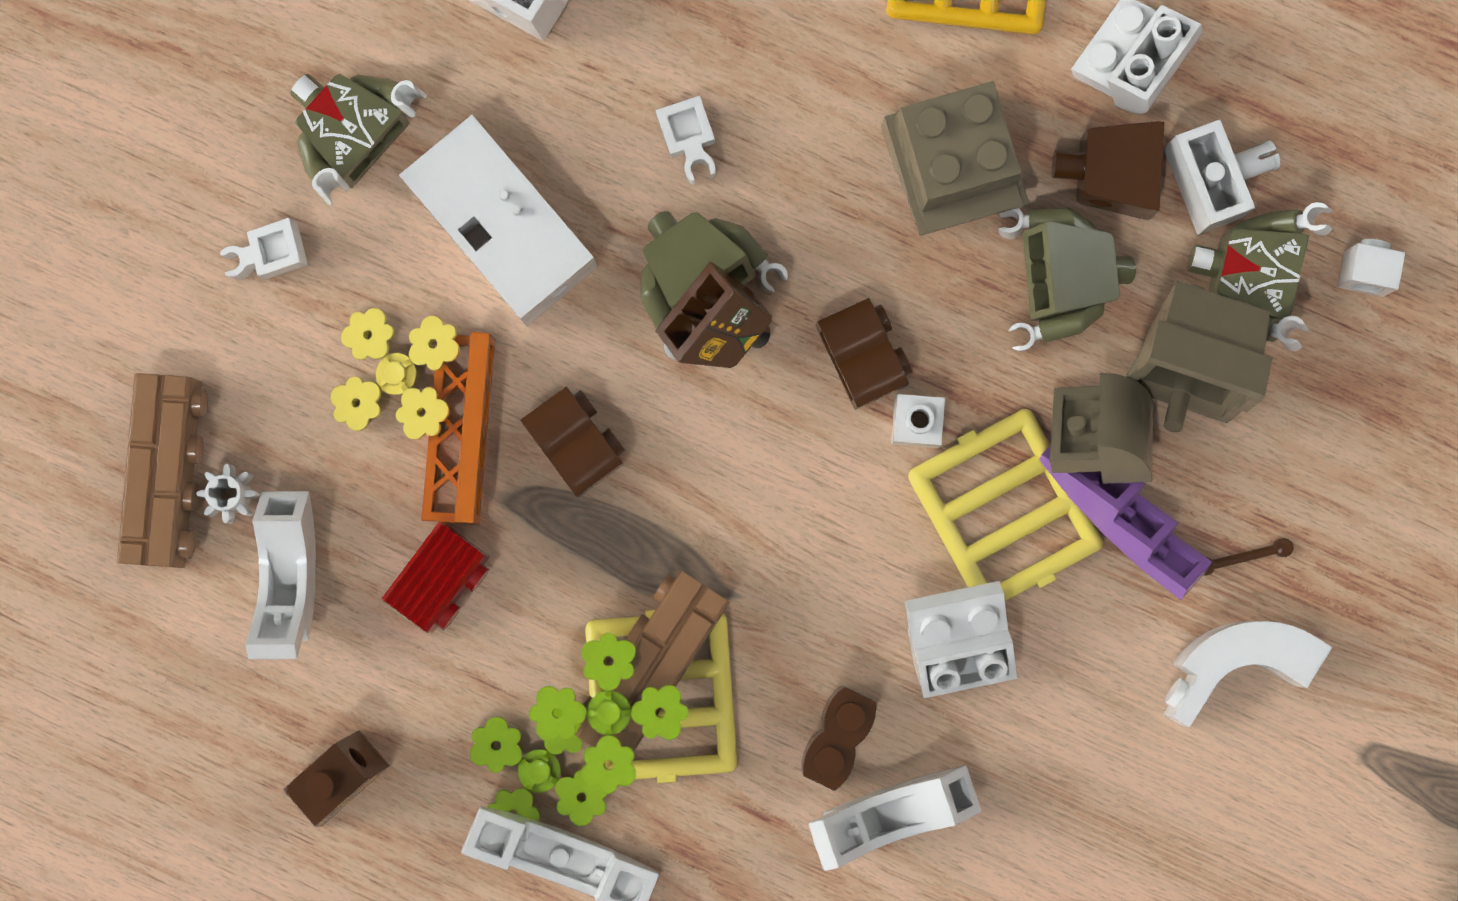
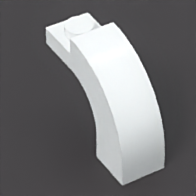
M309 491L261 492L252 521L259 558V589L256 609L245 647L248 659H297L301 642L308 641L315 600L316 544Z
M1241 621L1216 627L1192 641L1172 663L1188 675L1185 680L1179 678L1168 691L1164 702L1169 706L1163 715L1178 725L1190 728L1218 682L1229 672L1246 665L1261 666L1292 686L1308 688L1333 647L1305 630L1279 622Z
M965 765L918 777L856 798L823 812L824 816L808 824L823 870L826 871L839 868L874 849L897 840L932 830L955 826L982 812L967 766Z

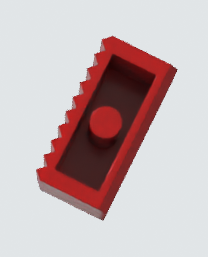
M439 521L381 599L426 633H433L437 627L444 631L461 609L455 603L466 588L471 592L475 591L488 574L490 569L484 566L490 556L446 523Z

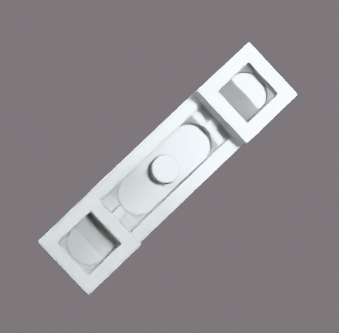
M483 806L479 807L461 850V853L502 869L507 870L511 866L594 896L596 901H649L660 875L658 871L574 833L517 814Z

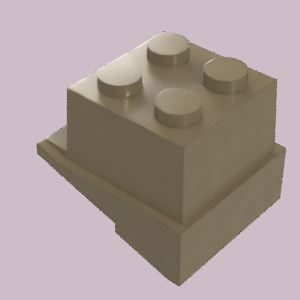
M994 81L904 106L897 113L884 116L881 125L920 236L1030 204L1021 179V170Z
M1177 281L1148 329L1142 349L1126 377L1144 386L1151 395V398L1168 403L1163 425L1168 431L1180 432L1183 429L1187 410L1228 423L1240 412L1251 410L1262 401L1266 394L1273 359L1270 356L1264 355L1270 311L1252 306L1245 301L1234 300L1207 291L1197 285H1189Z

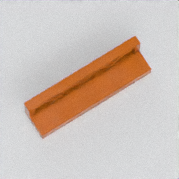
M471 332L470 336L457 335L454 339L459 346L469 347L467 370L457 378L447 366V362L444 361L443 367L438 371H434L433 388L438 392V399L444 400L459 387L465 394L463 417L453 424L447 418L444 422L449 429L442 435L440 430L439 434L429 436L422 521L480 525L496 339L490 333ZM447 373L448 376L453 380V382L445 388V378ZM455 434L461 441L459 464L449 471L439 459V446ZM439 467L445 476L436 482L437 469ZM448 481H451L457 488L455 513L434 512L435 492Z

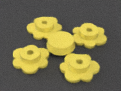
M371 308L365 314L361 312L353 313L349 320L350 326L344 328L341 333V341L344 346L352 349V355L358 360H365L368 356L376 360L382 359L376 369L378 385L374 382L364 383L359 377H351L348 379L346 386L339 385L335 387L331 392V402L336 407L333 412L334 419L340 423L346 422L347 426L354 431L366 429L370 419H375L381 414V407L377 402L381 397L382 389L391 395L402 394V407L397 409L396 419L404 424L403 431L408 438L418 440L424 437L425 434L429 436L439 434L441 430L440 422L445 421L449 416V405L444 400L438 399V392L434 388L427 387L422 391L413 388L418 377L415 364L419 366L427 364L429 369L438 371L443 367L444 361L452 362L456 360L460 353L459 344L454 340L457 336L456 328L450 324L444 325L442 320L436 316H428L422 321L420 328L413 329L409 334V340L413 344L409 350V357L401 353L387 355L389 351L387 341L393 338L394 329L386 324V314L378 308ZM372 333L371 338L368 339V335ZM437 341V346L433 348L434 342ZM423 410H425L426 413H425V415L422 417L421 413H422Z

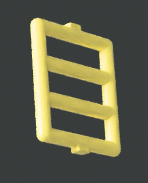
M1021 409L977 434L974 430L956 439L958 444L912 468L908 474L910 483L968 587L987 583L977 562L1068 514L1081 539L1000 582L1005 601L1035 585L1040 589L1055 581V574L1099 551L1103 547L1104 541L1097 527L1068 497L1040 462L1041 454L1051 444L1033 412L1029 409ZM1022 431L1035 456L944 505L931 479ZM1043 472L1045 473L1058 496L1057 498L971 545H966L953 521Z
M655 610L645 611L646 617L650 619ZM724 613L709 635L711 659L693 660L681 680L712 678L714 706L688 708V717L684 721H680L681 728L716 726L718 754L633 760L631 764L636 769L635 780L657 778V783L677 782V776L730 773L736 769L737 750L727 617ZM640 616L590 620L585 627L586 642L591 640L600 641L601 636L605 633H613L616 637L628 636ZM589 679V694L591 697H594L602 692L603 689L599 687L596 679ZM661 710L658 716L663 717L665 710ZM611 760L605 761V767L612 769L614 766Z

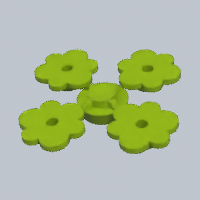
M605 633L601 636L600 641L591 640L586 642L582 647L581 655L587 663L583 668L584 676L590 680L596 679L599 687L606 691L596 694L589 702L586 711L585 706L581 702L575 701L576 694L573 689L565 687L558 691L553 686L542 687L536 695L537 704L529 710V717L533 722H538L536 725L537 735L542 740L551 741L558 736L563 739L573 737L576 732L575 725L581 724L587 715L591 727L598 733L606 736H603L598 741L597 747L591 746L584 751L583 758L587 764L583 767L581 776L587 785L593 787L600 785L604 793L611 794L616 791L618 785L628 786L636 778V769L631 764L635 756L633 749L628 746L621 747L620 741L612 735L625 729L632 717L634 722L643 725L642 733L645 737L651 739L659 734L665 740H673L679 736L681 732L680 721H684L688 717L689 710L686 705L680 703L681 693L673 685L663 686L659 691L654 687H647L642 692V700L636 702L631 709L627 699L622 694L612 690L619 686L621 679H629L633 676L634 667L630 662L633 661L636 655L635 646L628 640L618 641L613 633ZM607 656L613 658V664L610 666L605 664ZM556 708L562 711V715L559 718L555 717L553 713ZM658 708L665 710L663 717H659L656 714ZM611 760L614 764L613 768H606L605 761Z
M558 708L553 712L555 717L559 718L562 715V711ZM492 717L486 722L485 728L478 727L473 730L471 737L475 744L471 747L469 753L471 761L479 766L487 765L489 771L493 773L502 771L505 765L514 766L519 763L518 777L525 787L516 789L513 793L506 789L500 790L495 796L496 802L488 805V808L509 813L511 810H515L520 816L538 821L541 814L537 807L532 806L534 797L530 791L542 793L549 791L556 785V794L560 798L557 803V810L562 815H569L572 823L575 825L586 826L593 819V815L600 816L606 811L607 805L603 799L607 794L601 790L600 785L594 787L587 785L582 779V770H578L574 777L566 776L559 780L561 768L553 754H561L566 749L570 753L579 752L583 743L575 734L570 739H563L558 736L551 741L544 740L546 750H533L522 757V749L517 744L521 740V732L517 728H509L504 718ZM579 724V725H575V727H576V732H577L578 729L580 728V726H581L580 724ZM494 741L500 742V749L494 748ZM584 793L586 800L581 801L578 798V794Z

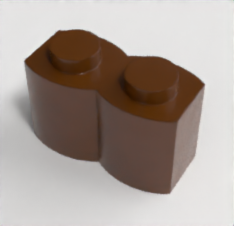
M867 298L817 321L816 327L855 410L896 392L909 384L906 375L912 373L910 363L903 349L899 347L894 350L889 342L886 333L892 330V326L881 304L874 307L871 300Z
M566 386L520 421L575 496L579 498L624 465L618 456L625 449L609 428L601 433L590 418L598 412L584 393L580 390L573 395Z
M843 685L833 692L823 710L822 729L812 736L803 752L801 769L804 777L833 791L837 790L847 780L855 762V746L866 738L874 724L876 716L875 701Z

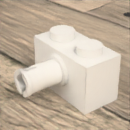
M1219 119L1176 135L1167 144L1164 152L1197 235L1240 220L1255 209L1244 180L1280 168L1279 154L1259 160L1269 156L1270 152L1276 150L1272 141H1265L1263 144L1234 154Z

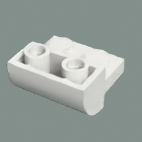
M1120 0L1071 68L1073 76L1113 97L1115 106L1132 113L1144 114L1148 112L1201 37L1203 32L1202 25L1163 5H1160L1155 10L1136 0Z
M999 581L905 601L908 638L923 699L1017 679L1013 641L1008 631L1004 592Z

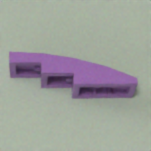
M1050 445L1041 454L1039 460L1068 497L1139 568L1178 599L1182 600L1207 572L1212 561L1173 534L1178 522L1140 495L1145 485L1144 482L1103 484L1101 472L1052 473Z

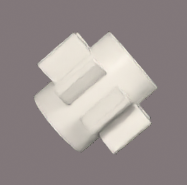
M230 464L224 465L223 475L206 472L205 477L209 482L205 490L196 492L197 496L206 498L209 504L204 514L212 517L222 511V520L226 524H233L235 513L240 512L245 516L251 517L253 513L248 506L252 498H258L261 495L260 492L251 490L248 484L254 475L250 472H243L236 478L235 467ZM230 487L237 490L236 498H229L228 501L221 499L222 491H227Z

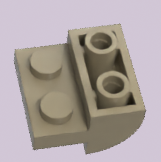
M1100 373V386L1054 388L1050 451L1052 473L1101 472L1103 484L1152 482L1153 402L1151 395L1144 386L1126 376Z

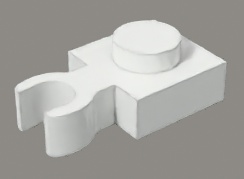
M697 96L655 110L670 157L673 158L682 154L686 157L684 169L687 181L691 185L695 184L691 171L696 164L700 163L705 164L709 168L711 178H714L716 175L715 163L710 155L704 152L703 147L715 144V138L701 97Z
M291 218L248 231L247 235L250 246L244 248L229 246L220 252L222 257L228 259L239 256V266L234 270L225 272L226 276L237 280L248 277L254 269H256L258 277L268 279L308 265L298 223Z

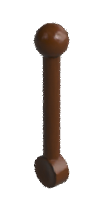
M1280 538L1272 546L1214 560L1206 557L1212 563L1204 576L1212 574L1217 568L1271 555L1287 557L1293 552V543L1287 538Z

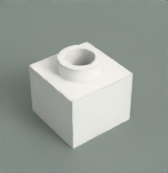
M1363 239L1361 243H1357L1344 251L1337 287L1382 297L1398 290L1405 252L1391 250V244L1386 241Z
M897 394L894 401L891 444L939 448L942 445L945 398ZM922 411L927 415L928 424L926 427L917 428L912 424L911 415L913 412Z

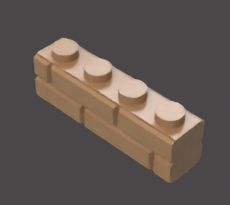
M134 374L117 555L118 564L185 568V559H191L193 556L195 535L192 530H188L190 511H196L199 503V496L196 495V492L199 491V486L197 483H192L194 464L201 463L204 450L203 439L201 436H197L198 417L203 418L206 415L208 406L207 391L201 389L202 381L187 376Z
M682 570L676 578L667 574L653 596L655 600L660 602L653 615L649 619L642 614L627 636V639L634 643L633 645L636 649L635 658L630 662L634 667V674L629 679H621L619 686L612 691L622 694L629 702L631 709L636 702L642 700V692L647 687H654L659 691L666 685L677 686L730 603ZM589 696L583 704L586 708V711L589 702L593 698L591 696ZM658 708L656 710L657 715L659 714L662 708ZM587 715L575 734L578 738L594 747H597L598 741L603 736H606L598 733L591 727ZM631 717L625 729L612 736H615L620 741L621 747L628 746L635 751L644 737L642 733L643 725L637 724Z

